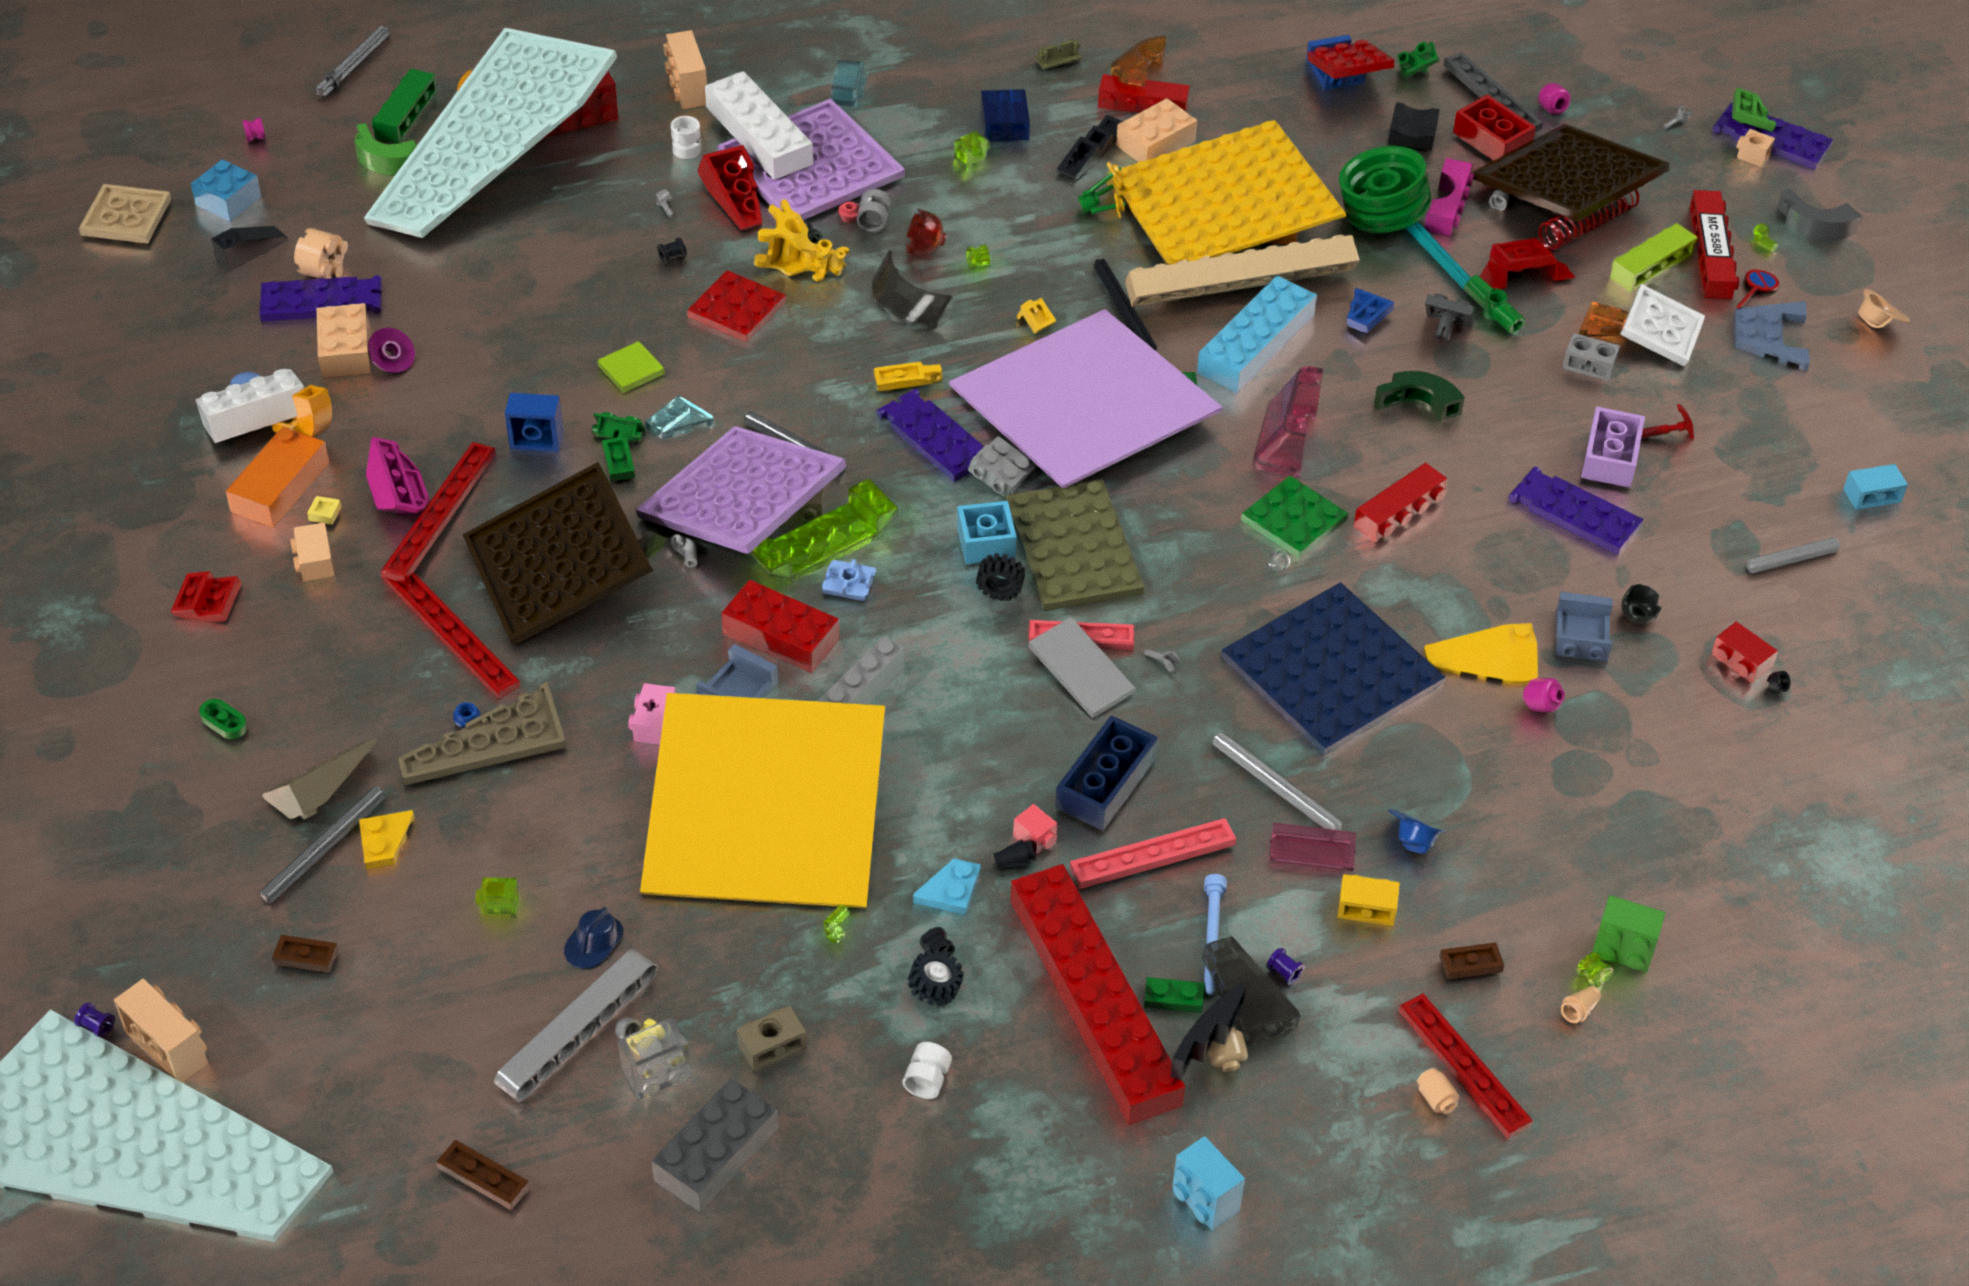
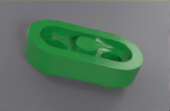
M209 699L200 706L199 713L202 722L224 738L237 739L246 733L247 723L245 716L224 701Z

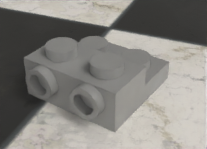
M997 436L972 458L968 471L977 479L982 480L993 488L996 493L1006 498V495L1013 494L1035 471L1037 465Z

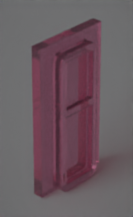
M1273 822L1269 861L1349 871L1354 870L1356 832Z

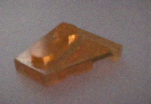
M1592 301L1580 328L1579 335L1587 337L1622 336L1620 333L1629 311Z

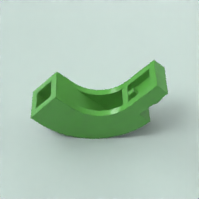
M366 123L356 125L358 134L355 135L354 142L357 158L363 166L376 173L395 176L417 147L414 140L399 144L380 143L372 137Z

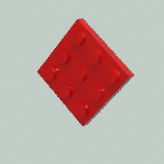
M1357 40L1354 44L1349 45L1340 43L1332 48L1318 47L1315 48V51L1307 52V60L1333 79L1395 68V59L1367 40Z
M726 270L687 310V317L747 343L786 303V295Z

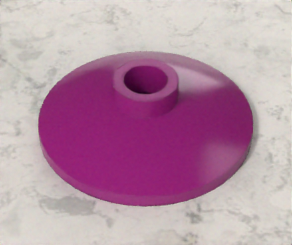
M390 327L378 329L371 335L368 341L370 359L379 369L393 374L404 372L414 361L415 349L413 343L405 333L398 329Z

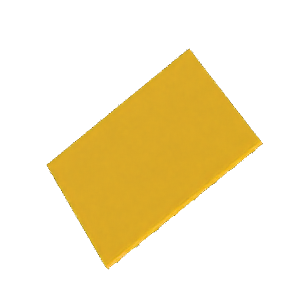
M1275 120L1266 121L1257 126L1244 128L1238 132L1225 134L1219 138L1202 141L1190 147H1184L1168 154H1161L1149 160L1121 167L1124 174L1121 176L1124 182L1121 184L1122 189L1120 190L1122 198L1167 265L1176 264L1181 260L1195 261L1205 256H1210L1211 258L1220 257L1225 253H1234L1346 217V212Z
M667 693L640 894L867 908L885 706Z

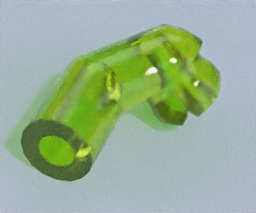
M1764 223L1756 225L1754 228L1755 243L1771 253L1775 252L1779 243L1769 238V227Z
M839 905L823 922L825 937L833 943L840 942L845 936V930H842L841 923L850 913L843 905Z

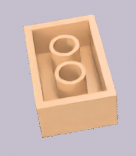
M692 30L666 34V43L663 44L665 57H668V61L664 62L666 74L669 75L670 86L674 88L675 100L680 101L682 110L706 106V68Z
M1165 99L1118 124L1116 146L1137 162L1149 160L1161 154H1168L1196 141L1197 120L1169 99Z
M365 303L316 308L318 360L322 378L370 374L371 359L368 354L370 331Z
M142 979L114 999L125 1033L169 1076L183 1083L209 1064L205 1054L207 1047L200 1039V1034H202L200 1027L194 1020L190 1019L188 1021L184 1018L180 1007L175 1002L169 1003L157 985L151 986L146 980Z

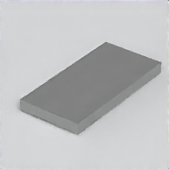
M1072 617L1029 641V648L1092 719L1135 693L1133 684Z

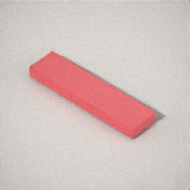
M1030 620L1029 641L1063 621ZM1076 622L1100 649H1134V625Z

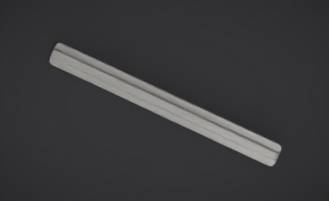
M1219 732L1214 736L1213 745L1328 832L1336 834L1341 829V820L1225 733Z

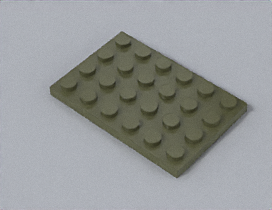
M1103 479L1072 484L1064 489L1059 486L1006 495L1014 528L1044 611L1144 594V584Z

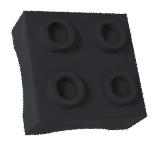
M1396 102L1388 143L1422 150H1432L1440 109L1419 110L1408 107L1404 103Z

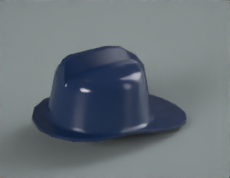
M603 907L601 910L587 911L581 916L577 928L564 946V955L567 962L581 969L592 968L602 963L623 936L621 922L613 917L606 907Z

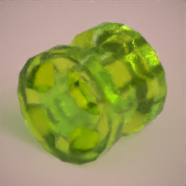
M986 244L980 245L978 248H966V259L970 270H975L978 266L990 267V255Z
M1592 952L1581 960L1576 968V972L1581 977L1587 979L1589 986L1598 988L1611 977L1613 968L1609 964H1604L1602 957L1597 952Z

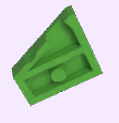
M1737 87L1733 94L1732 119L1742 124L1747 123L1773 132L1776 122L1767 118L1769 111L1762 104L1759 95Z

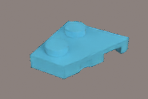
M952 859L914 893L913 903L966 915L981 872V864Z

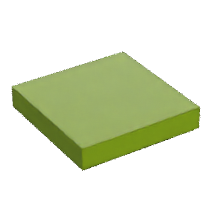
M639 341L597 360L598 367L622 393L628 392L665 374L664 367Z

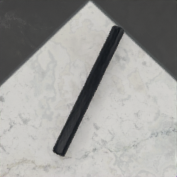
M1104 258L1096 259L1094 268L1129 328L1156 351L1158 348L1135 308L1131 306L1128 296Z

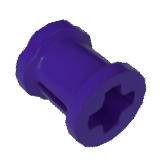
M1281 947L1270 956L1266 968L1270 971H1276L1285 978V983L1292 985L1302 975L1305 965L1302 962L1297 963Z
M91 1003L82 1005L74 1019L76 1026L87 1028L93 1031L97 1037L101 1038L107 1037L111 1033L116 1021L114 1015L111 1013L104 1014L96 1010L95 1005Z

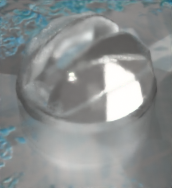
M1276 551L1269 557V566L1276 572L1286 570L1291 564V557L1285 551ZM1284 558L1283 566H1279Z

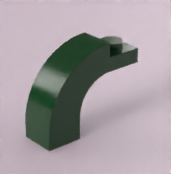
M1403 371L1393 373L1392 382L1377 386L1374 405L1378 410L1405 402L1419 403L1428 407L1441 422L1462 415L1465 397L1456 386L1440 376L1421 371Z

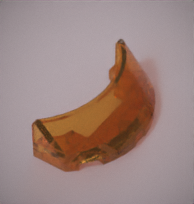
M1151 37L1138 42L1112 62L1111 74L1118 76L1119 81L1122 83L1145 87L1148 80L1147 68L1151 61H1157V64L1164 62L1167 37Z

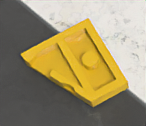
M413 810L359 819L366 870L395 865L399 856V849L406 841V832L409 825L415 821Z

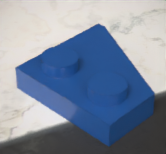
M1356 288L1347 316V326L1368 333L1394 310V302Z

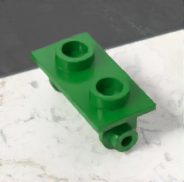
M609 412L593 414L597 424H593L592 434H596V437L612 439L615 436V432L618 431V437L627 436L628 442L636 443L637 441L641 442L642 432H646L642 421L637 417H616V415Z

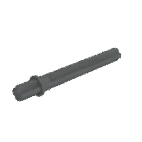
M383 25L379 26L330 74H325L323 80L315 87L316 94L325 97L332 90H336L339 87V83L390 35L389 28Z

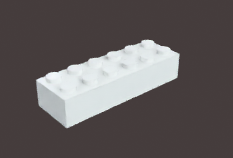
M744 71L705 86L707 109L741 145H744L749 154L774 180L813 165V143Z

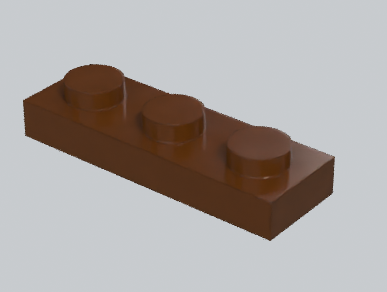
M456 1139L436 1161L438 1169L511 1211L530 1188L528 1180Z

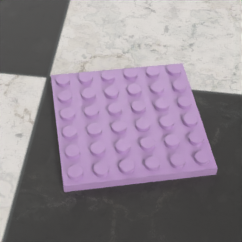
M832 99L787 116L813 143V165L774 180L749 154L754 166L753 175L757 185L756 191L769 205L773 204L780 209L781 200H787L790 208L800 214L803 220L859 197L867 190L877 189L905 177V169ZM734 138L717 146L718 151L740 146L741 144Z
M734 426L636 509L638 518L749 554L814 495L820 492L831 480L836 478L847 465L844 458Z

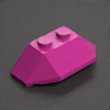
M373 437L370 443L366 477L377 509L398 514L423 511L429 504L430 499L420 470L406 454L399 450L400 446L395 441Z

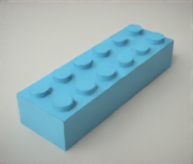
M1276 276L1199 351L1197 374L1238 393L1314 317L1317 294Z

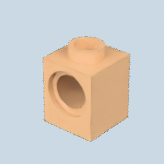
M1749 129L1747 134L1741 136L1736 148L1739 149L1737 159L1763 167L1770 157L1775 138Z

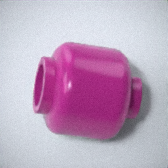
M1549 83L1539 92L1538 102L1548 113L1559 115L1564 113L1570 106L1571 95L1563 86L1557 83Z
M1534 678L1530 680L1523 691V700L1533 712H1555L1560 708L1565 698V692L1560 682L1554 678Z

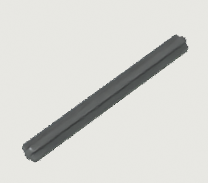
M378 786L370 789L259 892L260 897L269 904L278 898L359 823V819H363L386 797L385 792Z

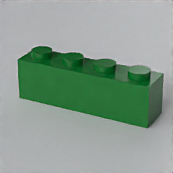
M410 69L402 77L400 84L392 91L386 103H383L378 114L372 119L371 127L374 130L375 139L395 144L402 142L437 93L435 74Z

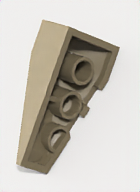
M375 738L360 742L331 757L330 762L325 761L308 769L306 773L290 778L262 793V796L290 819L301 816L303 820L318 813L316 808L327 802L377 742Z

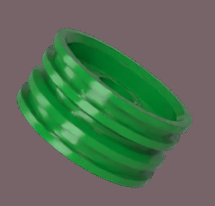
M1384 146L1367 150L1349 160L1339 174V184L1346 218L1351 225L1360 230L1373 233L1397 231L1416 223L1430 209L1432 197L1424 158L1412 149L1401 146Z

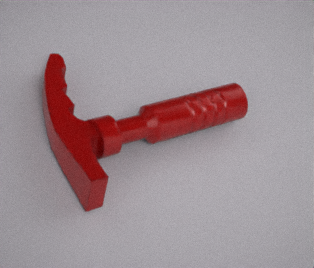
M1677 404L1678 411L1682 414L1684 421L1677 422L1675 425L1664 424L1643 428L1641 439L1669 434L1670 431L1676 430L1679 432L1687 430L1689 438L1694 439L1691 417L1682 405Z

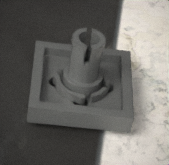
M1437 293L1434 296L1427 295L1425 301L1427 316L1440 319L1435 333L1436 338L1441 339L1443 335V340L1449 341L1454 323L1473 328L1475 311L1474 306H1471L1470 302L1465 300L1451 301L1448 300L1447 296Z

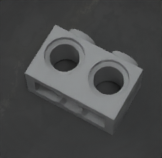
M1573 333L1566 350L1562 369L1609 381L1617 361L1620 345Z

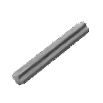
M1832 537L1750 558L1747 560L1746 569H1748L1749 573L1753 574L1839 551L1840 543L1836 538Z

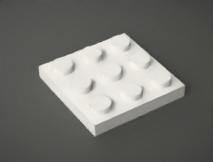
M1641 284L1620 335L1685 367L1690 359L1705 316Z

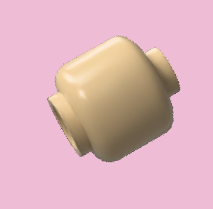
M1234 1027L1225 1045L1213 1041L1208 1052L1212 1066L1222 1068L1223 1072H1233L1240 1069V1064L1248 1058L1243 1033L1234 1030Z

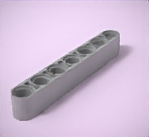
M635 949L626 952L498 1071L494 1079L495 1085L518 1102L526 1099L651 982L656 975L657 965Z

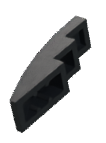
M1106 114L1098 127L1093 125L1085 138L1080 136L1058 166L1057 172L1075 180L1081 177L1116 142L1117 125L1123 121Z
M1240 982L1221 996L1200 1016L1185 1035L1172 1058L1170 1077L1182 1081L1191 1060L1194 1059L1203 1063L1213 1041L1225 1045L1244 1005L1247 983Z

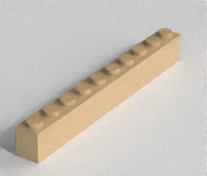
M1336 235L1331 239L1322 240L1321 238H1316L1306 243L1292 242L1287 246L1281 247L1273 245L1263 250L1249 249L1243 253H1225L1220 257L1214 258L1205 256L1195 261L1181 260L1171 265L1162 263L1146 269L1137 267L1129 271L1125 285L1131 306L1136 307L1268 285L1276 276L1293 281L1354 271L1360 259L1353 236Z

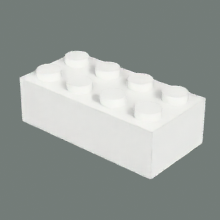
M280 369L267 377H255L245 384L230 385L226 387V390L207 392L195 400L203 426L213 441L217 443L297 417L292 395L304 389V386L291 369Z

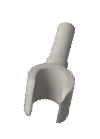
M1680 106L1676 117L1663 125L1664 129H1668L1678 122L1682 124L1687 123L1691 111L1684 112L1685 107Z
M663 189L656 193V205L658 207L662 206L671 219L674 217L668 205V202L671 201V196L666 189Z
M1149 649L1145 650V655L1162 661L1169 672L1175 671L1174 663H1181L1173 650L1167 651L1164 654Z

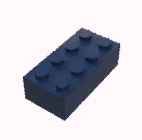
M1111 715L1056 787L1055 808L1103 831L1156 760L1159 737Z

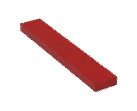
M1424 993L1400 1005L1399 1012L1507 1139L1532 1126V1118Z

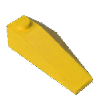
M1532 623L1505 624L1424 645L1426 660L1438 671L1458 675L1463 672L1477 674L1479 679L1484 680L1487 677L1503 679L1502 683L1510 685L1528 684L1530 680L1538 678L1537 641Z

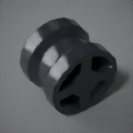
M942 927L928 930L919 940L922 949L925 951L930 950L931 954H933L934 950H939V955H943L945 951L949 953L947 958H950L955 951V945L951 940L947 939V933Z

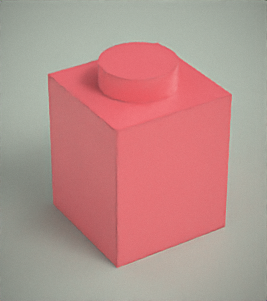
M1033 804L1014 818L1013 836L1017 840L1023 839L1025 841L1030 839L1034 853L1038 855L1044 849L1051 848L1056 842L1057 822Z

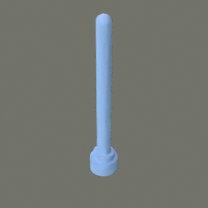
M1210 874L1204 879V891L1209 897L1204 972V994L1207 996H1212L1215 993L1220 898L1223 897L1227 890V879L1220 874Z

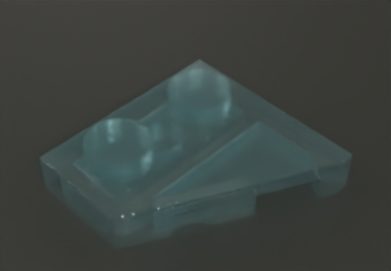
M678 395L645 421V428L662 439H666L679 433L693 431V426L705 423L707 426H711L714 424V416Z

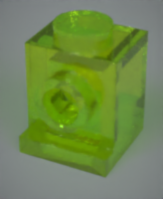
M974 131L954 141V159L969 170L972 168V164L986 158L987 150L990 149V143L987 138Z
M482 877L481 889H476L475 896L476 906H481L482 914H511V918H517L520 896L517 878Z

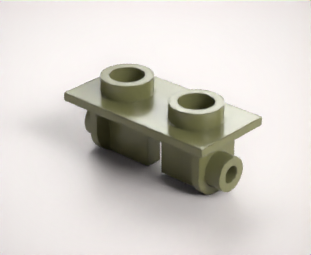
M1074 39L1061 42L1060 49H1058L1057 44L1041 47L1037 51V55L1034 56L1043 70L1071 63L1083 57L1077 51L1080 48V43Z

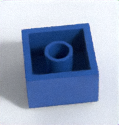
M510 393L505 410L509 448L514 450L559 452L564 433L560 396Z

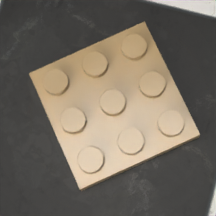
M103 184L79 227L80 235L148 244L171 201L170 192Z

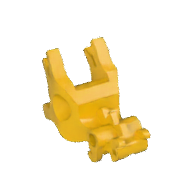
M781 200V209L773 204L769 206L768 211L775 218L776 228L760 229L758 231V240L760 242H769L767 255L756 254L754 256V264L757 267L777 269L786 276L797 275L804 271H814L815 274H813L812 279L817 282L823 281L827 272H833L834 276L842 274L843 268L847 266L844 261L845 255L849 253V248L839 247L834 250L832 249V243L827 239L820 240L818 244L812 243L808 239V228L800 214L790 208L787 200Z

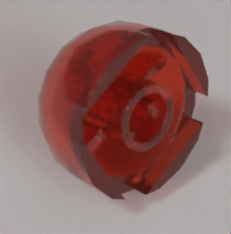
M918 209L919 214L914 213L909 225L907 237L910 238V245L906 244L905 249L906 253L910 255L926 257L936 252L939 246L944 245L946 233L943 232V224L940 218L929 211Z

